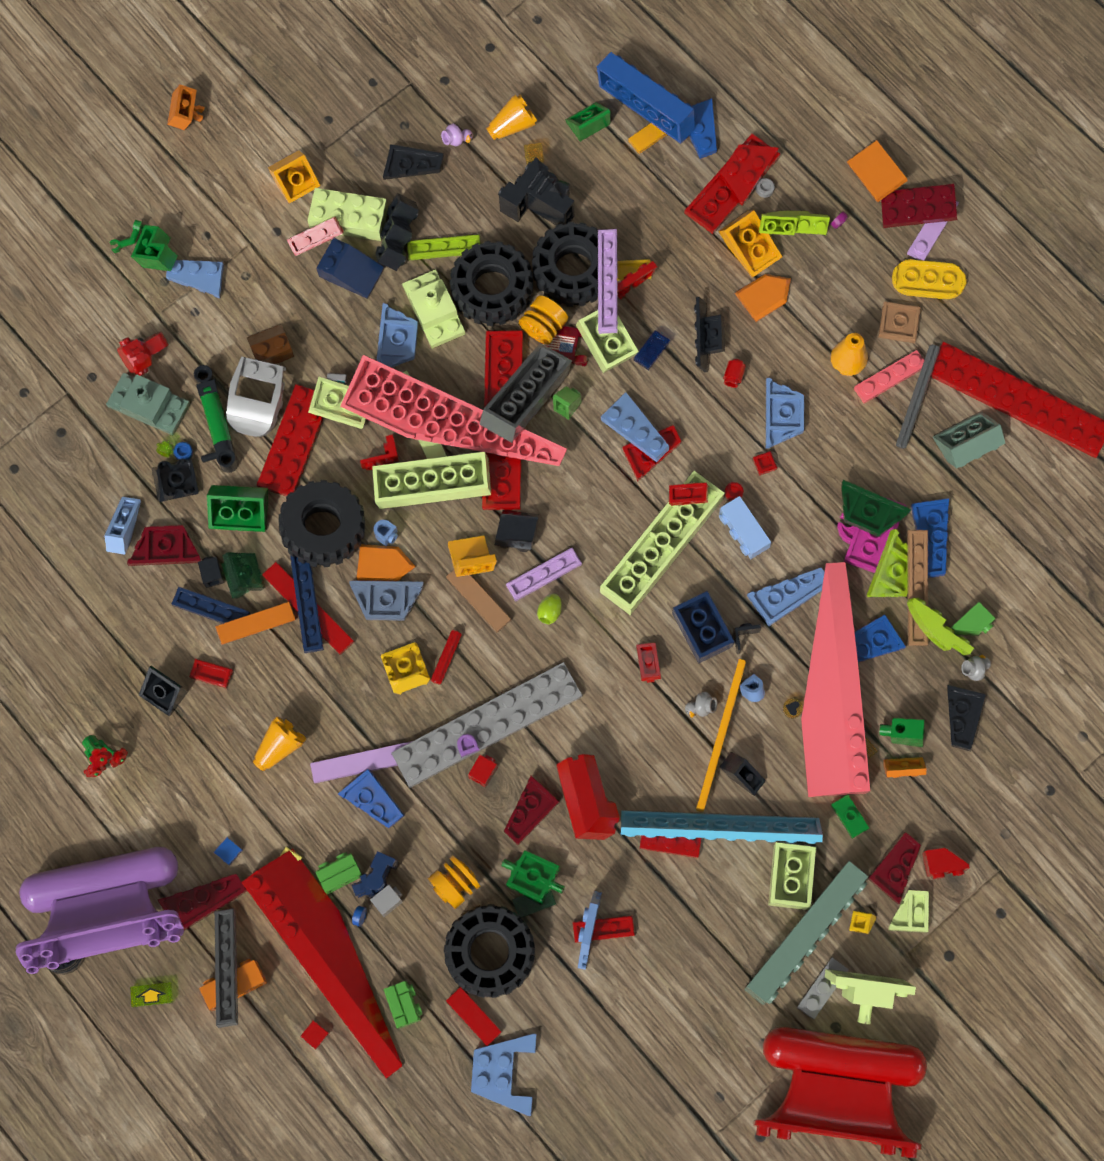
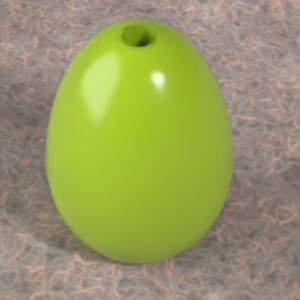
M552 593L541 601L538 606L537 617L542 623L552 624L559 618L562 607L559 595Z

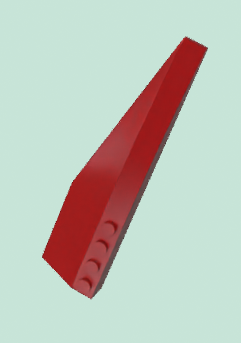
M292 848L258 869L241 883L387 1079L403 1065L357 956L355 947L340 911L303 861H298L291 853V851H294Z

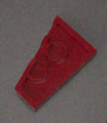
M531 775L504 829V833L517 845L559 804V801Z
M903 832L867 878L896 904L901 902V896L908 883L911 868L914 866L921 846L906 832Z

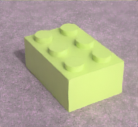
M598 310L580 319L576 324L603 373L629 360L639 352L619 316L618 333L599 334Z
M775 843L769 906L803 910L811 908L816 847Z

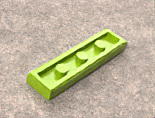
M480 235L413 240L407 243L408 259L419 260L462 256V252L465 249H471L472 245L476 243L480 245Z

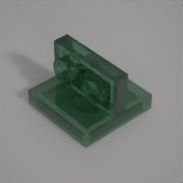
M227 552L222 555L224 563L221 565L232 599H238L249 591H262L266 588L255 553Z

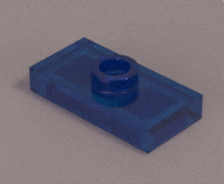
M655 330L636 354L633 361L649 371L669 345L670 340Z

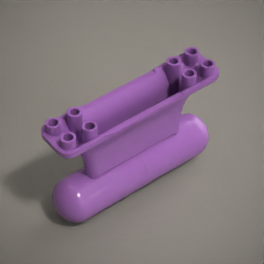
M153 847L39 872L27 877L22 882L19 891L21 903L32 913L51 911L48 925L41 936L37 939L21 942L16 946V955L22 966L26 968V972L35 974L39 971V968L44 967L56 969L59 967V964L70 962L71 960L148 944L150 947H156L160 945L161 941L165 940L172 943L178 942L180 936L184 933V926L178 913L174 910L156 911L148 895V889L165 886L177 876L178 862L176 856L166 847Z

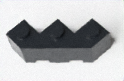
M399 193L396 194L388 207L386 215L389 216L387 223L383 224L380 238L383 239L381 247H377L375 252L378 263L395 271L400 266H403L406 261L403 248L412 238L413 233L410 224L419 214L416 202Z

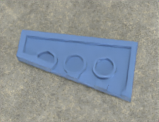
M818 568L796 578L787 579L779 584L748 593L747 597L767 625L771 626L822 592L824 571L822 568Z

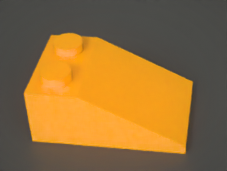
M754 210L745 212L718 231L728 248L751 277L756 276L782 258L770 235L759 233L761 220Z

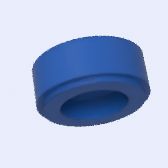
M180 442L175 445L173 453L177 460H190L193 456V449L190 444Z
M357 906L352 917L353 925L359 927L363 925L367 914L366 907Z

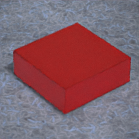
M771 451L754 456L752 459L759 476L777 470Z
M313 1020L300 1037L316 1050L329 1033Z

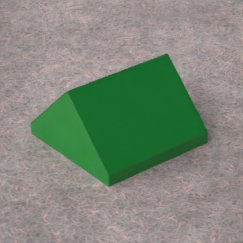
M595 102L565 119V121L581 142L610 125V110Z

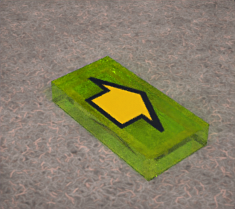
M171 982L130 987L132 1008L173 1003Z

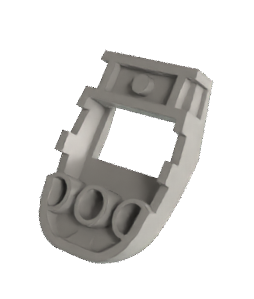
M241 356L230 382L227 403V420L235 431L254 437H262L272 431L278 419L279 410L282 409L283 405L282 398L285 387L283 371H286V367ZM240 376L276 384L271 404L237 396L236 391Z

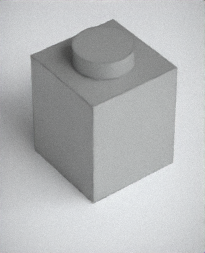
M387 885L370 901L382 916L385 917L403 903L400 899L403 895L396 886L391 888L390 885Z

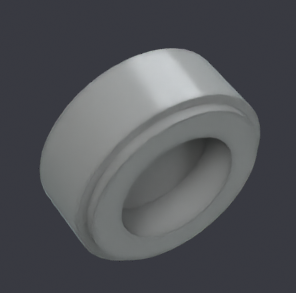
M768 178L761 179L756 185L757 194L764 198L770 197L775 188L773 181Z

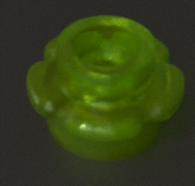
M162 441V443L156 444V452L159 455L169 458L173 454V446L170 443Z

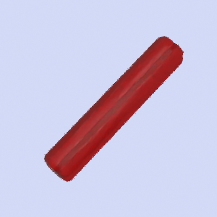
M455 630L450 632L431 677L433 683L442 684L462 636L460 632Z

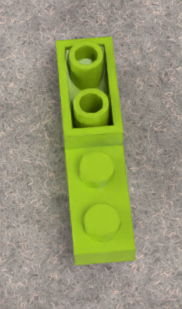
M808 211L769 212L762 214L759 233L826 235L830 217L822 214H810Z
M920 598L908 599L907 605L915 622L936 646L943 651L953 648L962 655L971 654L974 647L969 645L970 642L967 639L953 634L954 631L951 628L943 627L946 619L942 617L941 612L936 609H930L926 606L927 603Z

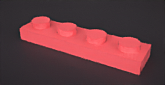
M916 350L854 387V390L865 404L921 371L924 359Z

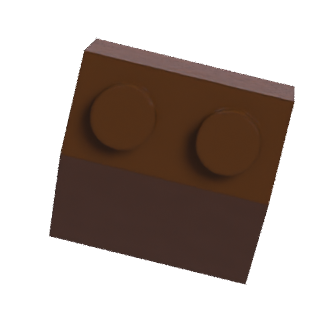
M281 324L247 337L253 355L258 361L278 364L294 357Z

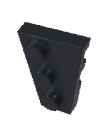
M391 144L383 180L440 173L444 154Z
M947 685L951 747L971 752L986 695Z

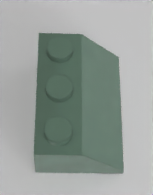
M983 412L933 436L947 462L956 469L965 466L974 459L981 458L984 454L996 450L1005 444L1001 425Z

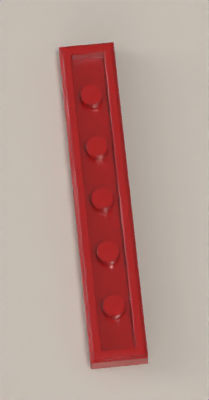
M275 562L262 576L298 612L294 580ZM317 604L322 637L341 655L354 641Z

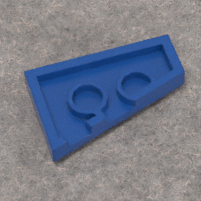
M712 98L692 106L694 109L695 130L689 137L700 159L717 152Z
M367 769L338 793V795L369 814V816L387 828H391L405 816L370 769Z

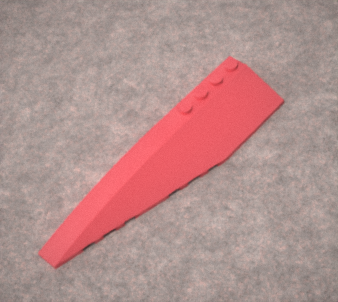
M365 355L362 356L340 406L407 438L556 466H560L567 451V448L526 429H523L511 443L480 425L483 409Z
M845 562L826 563L801 716L808 797L867 794L870 792L859 669Z

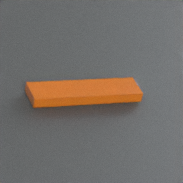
M287 602L218 625L215 628L221 645L295 621V617L290 603Z

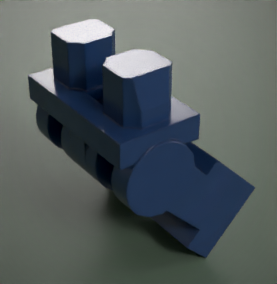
M377 851L370 866L373 869L372 873L368 876L366 874L360 876L361 881L351 884L355 896L361 898L367 895L373 898L376 893H379L387 886L386 880L391 869L397 870L399 862Z

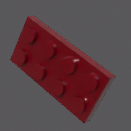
M954 184L894 190L881 200L883 228L957 220Z

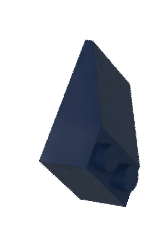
M333 237L316 269L320 278L368 299L384 267L351 245Z

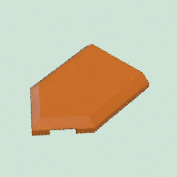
M764 274L737 291L735 295L755 322L786 304L791 278Z
M361 544L357 581H399L416 566L399 547Z

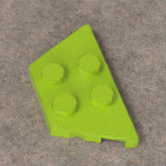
M896 529L890 531L867 592V597H906L908 594L907 544L903 543L898 537L899 532Z

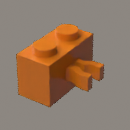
M179 84L172 93L167 125L185 130L192 122V118L201 122L203 116L199 115L196 111L202 113L205 107L200 105L194 106L197 90Z

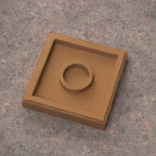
M884 301L878 338L915 343L920 307Z

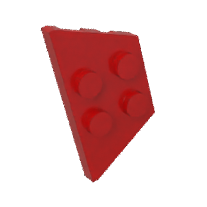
M742 144L737 146L720 172V177L728 184L732 194L736 195L740 205L743 206L778 153L779 148Z

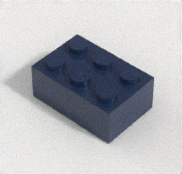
M708 591L673 607L672 615L698 664L733 647L734 640Z

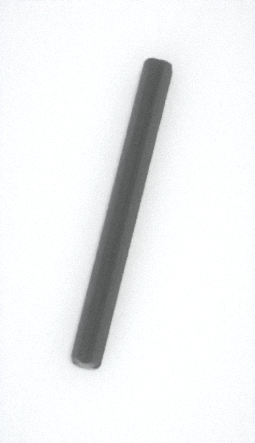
M934 344L928 348L896 442V446L901 449L906 448L940 350V347Z

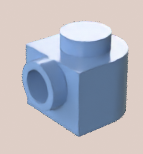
M387 520L376 522L374 525L376 539L385 546L388 543L393 544L398 537V534H396L398 532L397 527Z
M755 674L745 679L740 685L742 696L751 702H758L765 696L763 682Z

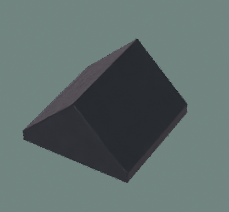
M151 665L147 671L139 696L166 715L171 716L188 692L181 685Z

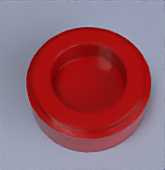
M737 482L729 483L724 491L726 499L730 502L739 496L742 498L744 493L742 485Z

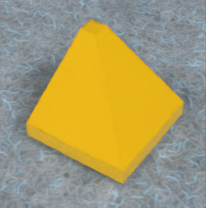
M853 911L849 931L869 934L876 921V916L870 913Z

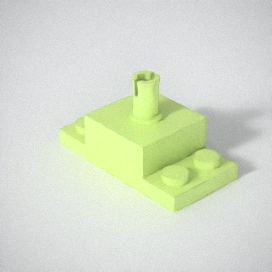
M436 270L402 283L431 348L465 335V330L458 318L456 307Z
M830 969L825 970L824 977L830 980L831 984L842 989V996L853 1004H860L857 1019L859 1023L865 1024L866 1022V1024H871L873 1006L893 1009L895 995L900 997H907L908 994L915 995L916 987L904 979Z

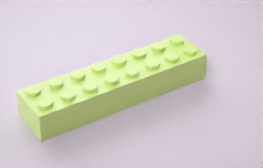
M695 471L692 472L684 484L707 482L708 503L671 506L668 502L600 586V593L629 615L634 612L723 501L724 492Z

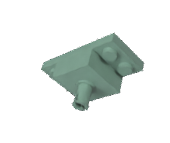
M123 373L106 405L113 410L170 435H174L190 406V402L172 394L169 388L136 374L135 377Z

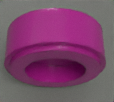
M843 211L833 220L831 226L834 229H838L848 219V215Z

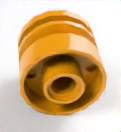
M539 295L530 305L531 311L527 310L524 316L519 319V324L533 339L549 345L557 335L556 330L562 329L568 321V316L557 303L545 296Z
M452 855L449 860L453 863V868L445 862L443 864L447 871L445 875L436 870L427 879L434 886L433 890L456 910L465 902L461 894L463 890L472 895L473 892L468 886L471 884L476 890L481 886L467 865Z

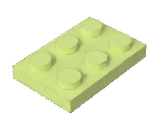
M318 377L308 413L360 429L363 428L366 419L340 407L349 386Z

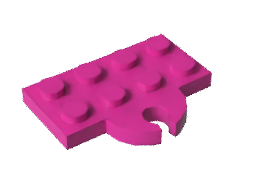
M894 501V502L899 503V504H901V505H903V506H906L905 504H902V503H900V502ZM838 522L839 536L843 541L850 544L844 562L875 573L890 531L893 529L897 530L899 522L880 537L854 526L845 527L843 523Z

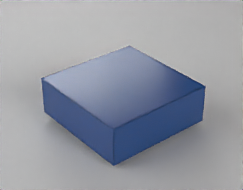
M226 837L214 853L230 866L243 850Z

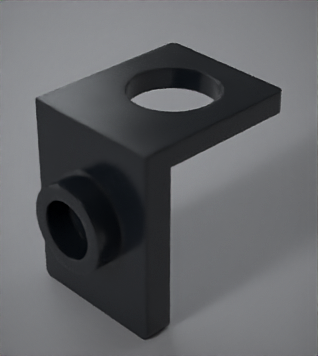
M751 623L741 624L740 627L734 628L733 634L737 654H740L741 651L739 635L760 633V624L752 625Z

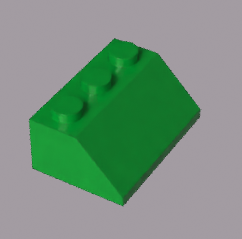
M211 485L207 493L208 528L265 532L268 513V488Z

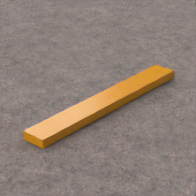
M739 659L696 807V811L704 812L745 668L746 662L742 659Z

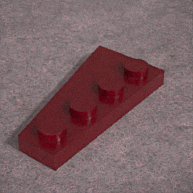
M233 874L211 883L158 899V902L163 911L174 910L178 913L185 931L246 893L247 890L241 883L242 881L238 874Z

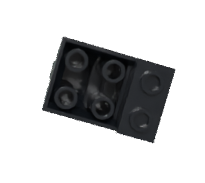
M535 157L525 167L524 174L518 176L515 184L508 182L506 186H502L499 190L500 212L519 222L526 211L530 209L554 225L568 224L575 217L574 200L569 197L570 184L559 180L556 175L548 171L549 168Z

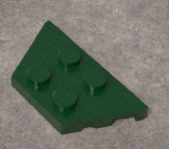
M842 481L843 519L847 524L880 537L905 518L911 511L910 508L848 481Z

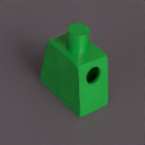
M893 718L892 725L880 724L879 735L890 736L891 743L923 747L925 723L924 720Z

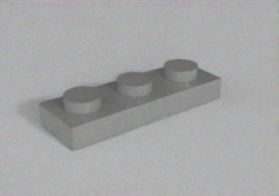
M834 958L830 959L797 1006L799 1010L813 1020L836 989V985L831 984L830 980L824 977L825 970L845 972L849 970Z

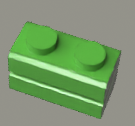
M342 853L336 857L337 860L331 864L329 861L318 866L319 870L315 871L327 895L362 876L358 864L351 853Z
M403 981L383 989L397 1029L421 1021L420 1016L423 1015L420 1004H415L413 996H416L413 984L409 985L407 981Z

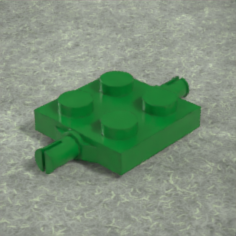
M524 850L516 863L504 859V862L501 864L502 867L511 870V876L506 886L536 901L543 903L551 889L561 894L565 890L564 885L555 882L560 866Z

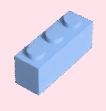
M740 496L720 508L719 518L724 525H728L730 535L734 540H738L741 545L740 549L745 556L748 555L752 559L770 548L771 541Z

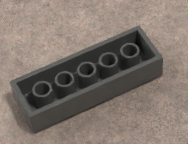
M539 343L483 409L480 425L512 443L568 376L572 360Z

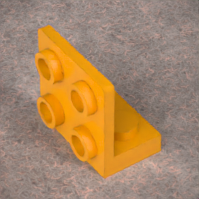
M484 536L448 542L456 577L494 570L497 560L495 554H489Z

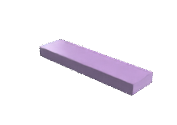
M570 548L508 582L506 586L516 602L576 569L582 563L574 549Z

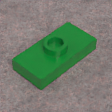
M849 795L831 804L851 839L869 829V826Z

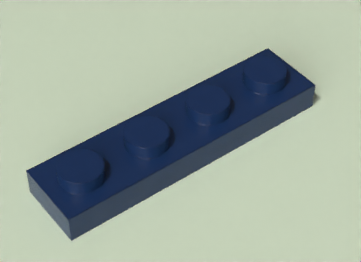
M178 587L171 603L174 607L222 624L251 614L244 609Z

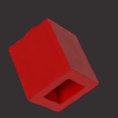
M479 755L468 774L469 779L486 788L498 768L495 763L496 760L488 755H485V757Z

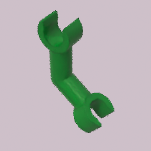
M134 221L130 238L121 241L113 239L109 242L111 245L118 244L116 248L112 249L113 253H118L123 247L136 243L139 234L144 228L141 221Z

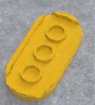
M908 259L902 261L894 268L892 284L899 293L906 296L953 299L963 292L966 286V275L959 269L960 267L953 263Z

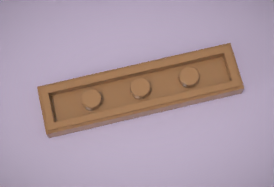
M453 570L446 576V579L496 633L511 621L508 615L470 575L456 577L455 570Z

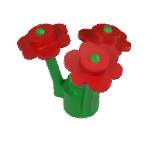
M95 735L87 736L82 741V745L85 748L84 753L88 757L90 765L87 767L88 769L84 770V774L86 777L101 775L102 771L106 770L107 760L111 757L110 764L113 768L123 764L128 751L125 748L114 751L102 739L98 740Z

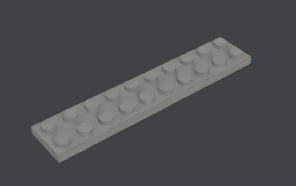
M563 662L397 749L391 754L409 788L479 752L477 751L461 758L457 747V741L460 736L464 734L472 735L476 739L481 751L582 698V694Z

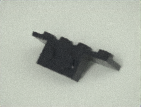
M696 297V304L694 305L696 322L694 326L697 332V339H695L697 356L695 357V363L703 372H708V355L725 352L724 316L720 314L707 317V303L700 297Z

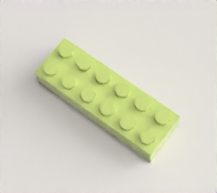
M485 452L372 466L375 503L379 509L491 495L489 462Z

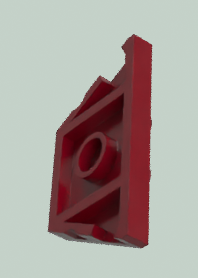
M183 525L152 526L144 528L141 539L137 541L134 547L135 550L131 558L128 559L127 565L198 563L202 560Z

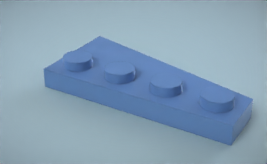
M627 393L623 394L601 416L602 422L657 462L669 450V445Z

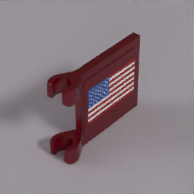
M563 326L562 329L556 330V337L553 338L549 345L545 346L572 360V364L586 367L588 362L587 356L576 355L579 337L583 338L578 328Z

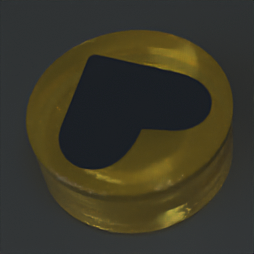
M791 698L785 701L783 713L786 717L795 719L802 713L803 706L798 699Z

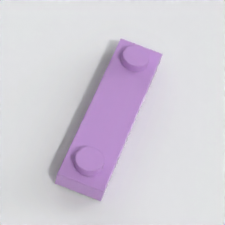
M948 221L924 224L908 250L907 255L917 260H925Z

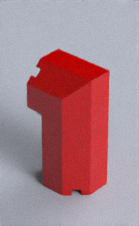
M581 754L578 755L577 760L569 757L556 765L575 838L605 840L614 835L616 832L614 826L615 823L619 822L620 817L616 803L609 801L605 796L595 756Z

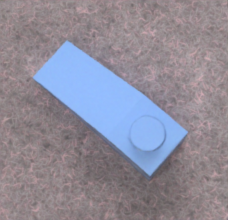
M121 498L104 535L107 552L126 554L132 539L141 503L140 499Z

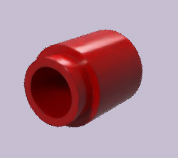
M733 359L728 361L723 377L726 386L737 388L741 384L746 365L743 364L742 360Z

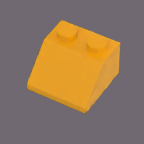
M300 150L268 167L275 183L289 204L313 191L315 188L320 187L309 162Z

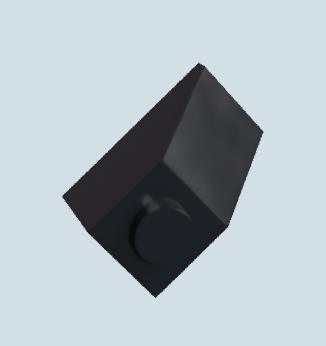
M730 752L720 765V768L730 779L753 796L756 795L766 781L747 759L733 752Z

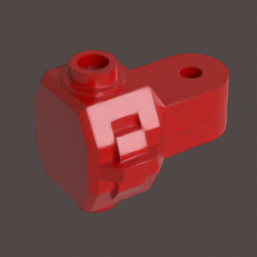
M160 331L144 341L126 337L119 342L120 346L117 348V351L130 373L142 376L149 371L148 367L152 365V355L161 351L169 344Z

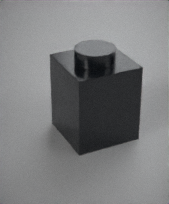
M208 556L198 562L202 582L206 588L225 583L217 557Z

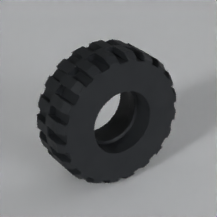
M568 222L565 225L558 224L553 230H547L544 237L538 239L537 246L533 250L532 269L537 287L540 291H544L545 297L554 299V302L559 305L562 303L566 304L567 307H573V305L585 306L587 302L593 303L597 300L598 229L596 227H589L586 223L582 222L580 224H574V222ZM577 253L585 256L591 262V266L583 274L570 276L562 273L556 267V263L564 255Z
M484 241L483 244L479 245L476 243L472 245V248L469 250L465 249L462 252V257H457L455 260V267L451 269L450 273L452 298L456 303L457 309L460 312L463 311L467 319L472 318L474 323L480 325L482 323H486L487 326H493V324L498 323L503 325L508 320H515L519 313L522 314L526 310V304H530L531 294L533 293L531 266L521 251H515L514 246L510 244L504 245L500 241H496V243ZM497 272L508 278L509 285L499 294L487 295L475 288V282L485 273Z
M320 480V482L315 483L314 481L307 482L305 486L300 485L296 487L294 493L290 492L286 497V502H283L281 505L278 521L282 544L285 548H288V553L292 557H298L299 562L303 564L306 562L310 563L312 567L324 565V568L330 567V564L334 563L339 565L343 563V559L351 558L354 555V550H358L361 546V540L365 534L364 509L360 505L359 498L354 494L352 495L349 488L341 487L340 483L334 481L329 483L327 480ZM328 512L339 519L340 526L329 535L319 536L310 533L304 527V522L314 513Z
M487 904V906L479 905L470 911L462 913V916L452 923L450 931L447 932L444 945V960L451 977L465 991L478 997L497 998L512 993L530 975L535 961V944L528 925L516 912H512L504 906L499 907L494 904ZM486 932H494L501 935L506 940L509 948L506 962L495 970L479 968L471 957L472 943L479 935Z

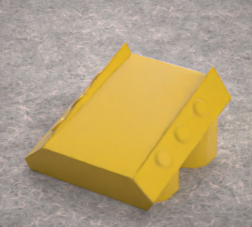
M416 642L381 654V659L394 693L401 695L402 692L421 685H427L430 677Z

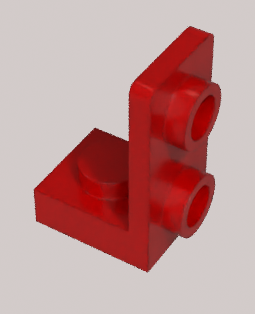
M393 434L385 436L387 442L383 443L386 454L360 460L362 469L373 470L372 466L394 464L399 461Z

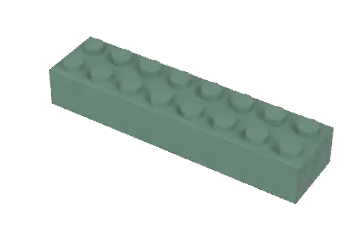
M848 861L744 990L762 1005L766 1002L768 1004L772 1003L779 994L776 991L779 986L781 988L785 987L792 978L789 974L792 971L795 973L802 966L804 955L808 957L815 950L817 945L814 943L817 940L821 941L830 931L827 927L830 924L833 926L843 915L840 911L842 909L846 910L855 900L852 896L854 894L858 895L868 884L865 882L868 876Z

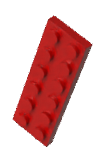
M751 134L742 144L769 146L754 134ZM779 152L776 154V156L774 157L773 161L771 162L763 176L780 158ZM724 166L684 211V214L711 234L715 233L739 205L736 195L732 194L728 184L720 177V172Z
M295 384L257 482L258 488H268V491L286 497L290 492H295L324 418L308 413L314 390Z

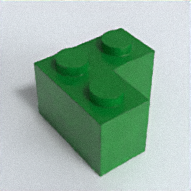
M145 225L131 257L143 268L171 271L178 255L168 247L171 239L170 236L158 226Z

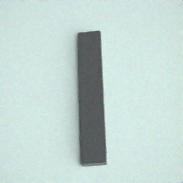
M234 908L215 911L216 1026L218 1028L238 1025L236 910Z

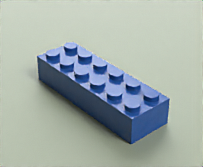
M610 52L597 65L600 88L680 144L695 130L693 107L681 101L676 94L668 92L661 84L652 81L647 74L639 72L634 65L626 63L621 56Z

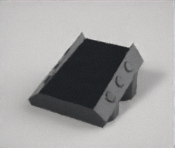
M180 459L176 463L161 461L157 467H152V476L159 502L198 494L192 459Z
M502 510L494 546L506 549L509 547L517 548L520 552L531 550L537 532L539 514Z

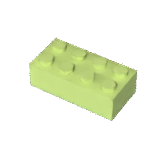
M315 188L307 221L309 228L336 216L344 232L341 235L381 241L380 235L383 224L386 222L388 204L385 198Z

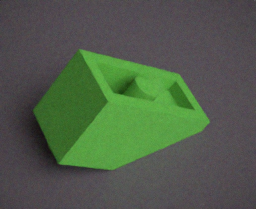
M567 386L553 396V410L568 420L582 403L581 394L576 389H570Z
M978 602L951 629L955 635L979 636L982 632L986 634L993 627L992 622L995 620V617Z

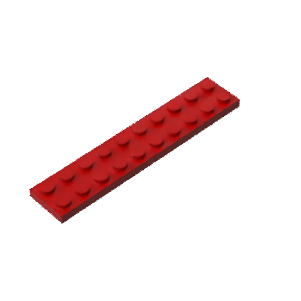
M486 331L484 408L522 365L523 331ZM486 453L489 462L491 495L482 496V509L521 510V459Z
M942 342L931 378L1094 458L1098 456L1104 444L1103 419L946 342Z

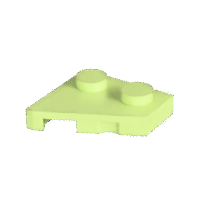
M908 890L888 930L927 933L929 891Z

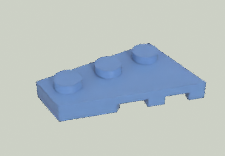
M176 260L172 270L166 272L167 280L187 287H193L200 292L212 294L220 299L223 275L222 262Z

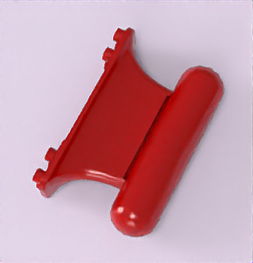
M775 1027L768 1032L763 1042V1054L766 1060L774 1067L793 1070L788 1093L778 1110L767 1118L753 1121V1126L757 1127L756 1135L768 1137L770 1136L771 1129L777 1130L778 1139L789 1140L791 1139L792 1132H803L871 1142L875 1145H881L880 1154L895 1155L896 1148H902L901 1157L917 1158V1150H921L922 1145L908 1138L899 1127L893 1110L892 1085L913 1087L924 1079L927 1071V1061L919 1048L907 1044L789 1027Z

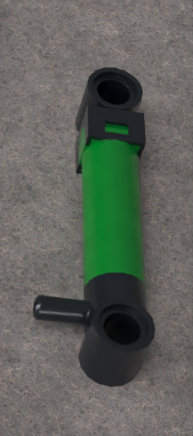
M200 365L194 370V378L197 382L198 394L203 405L215 452L202 455L201 460L205 463L217 459L221 470L226 473H232L238 467V460L221 404L219 390L210 367ZM203 375H208L206 379H201ZM227 458L232 459L228 464L223 463Z

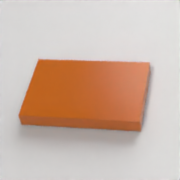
M877 140L847 161L849 167L877 202L908 181Z

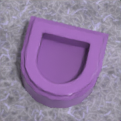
M464 734L459 737L457 747L461 758L480 751L477 741L472 735Z

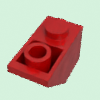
M946 848L927 850L922 853L927 877L933 876V879L945 878V874L950 873L953 876L964 875V871L970 868L968 863Z

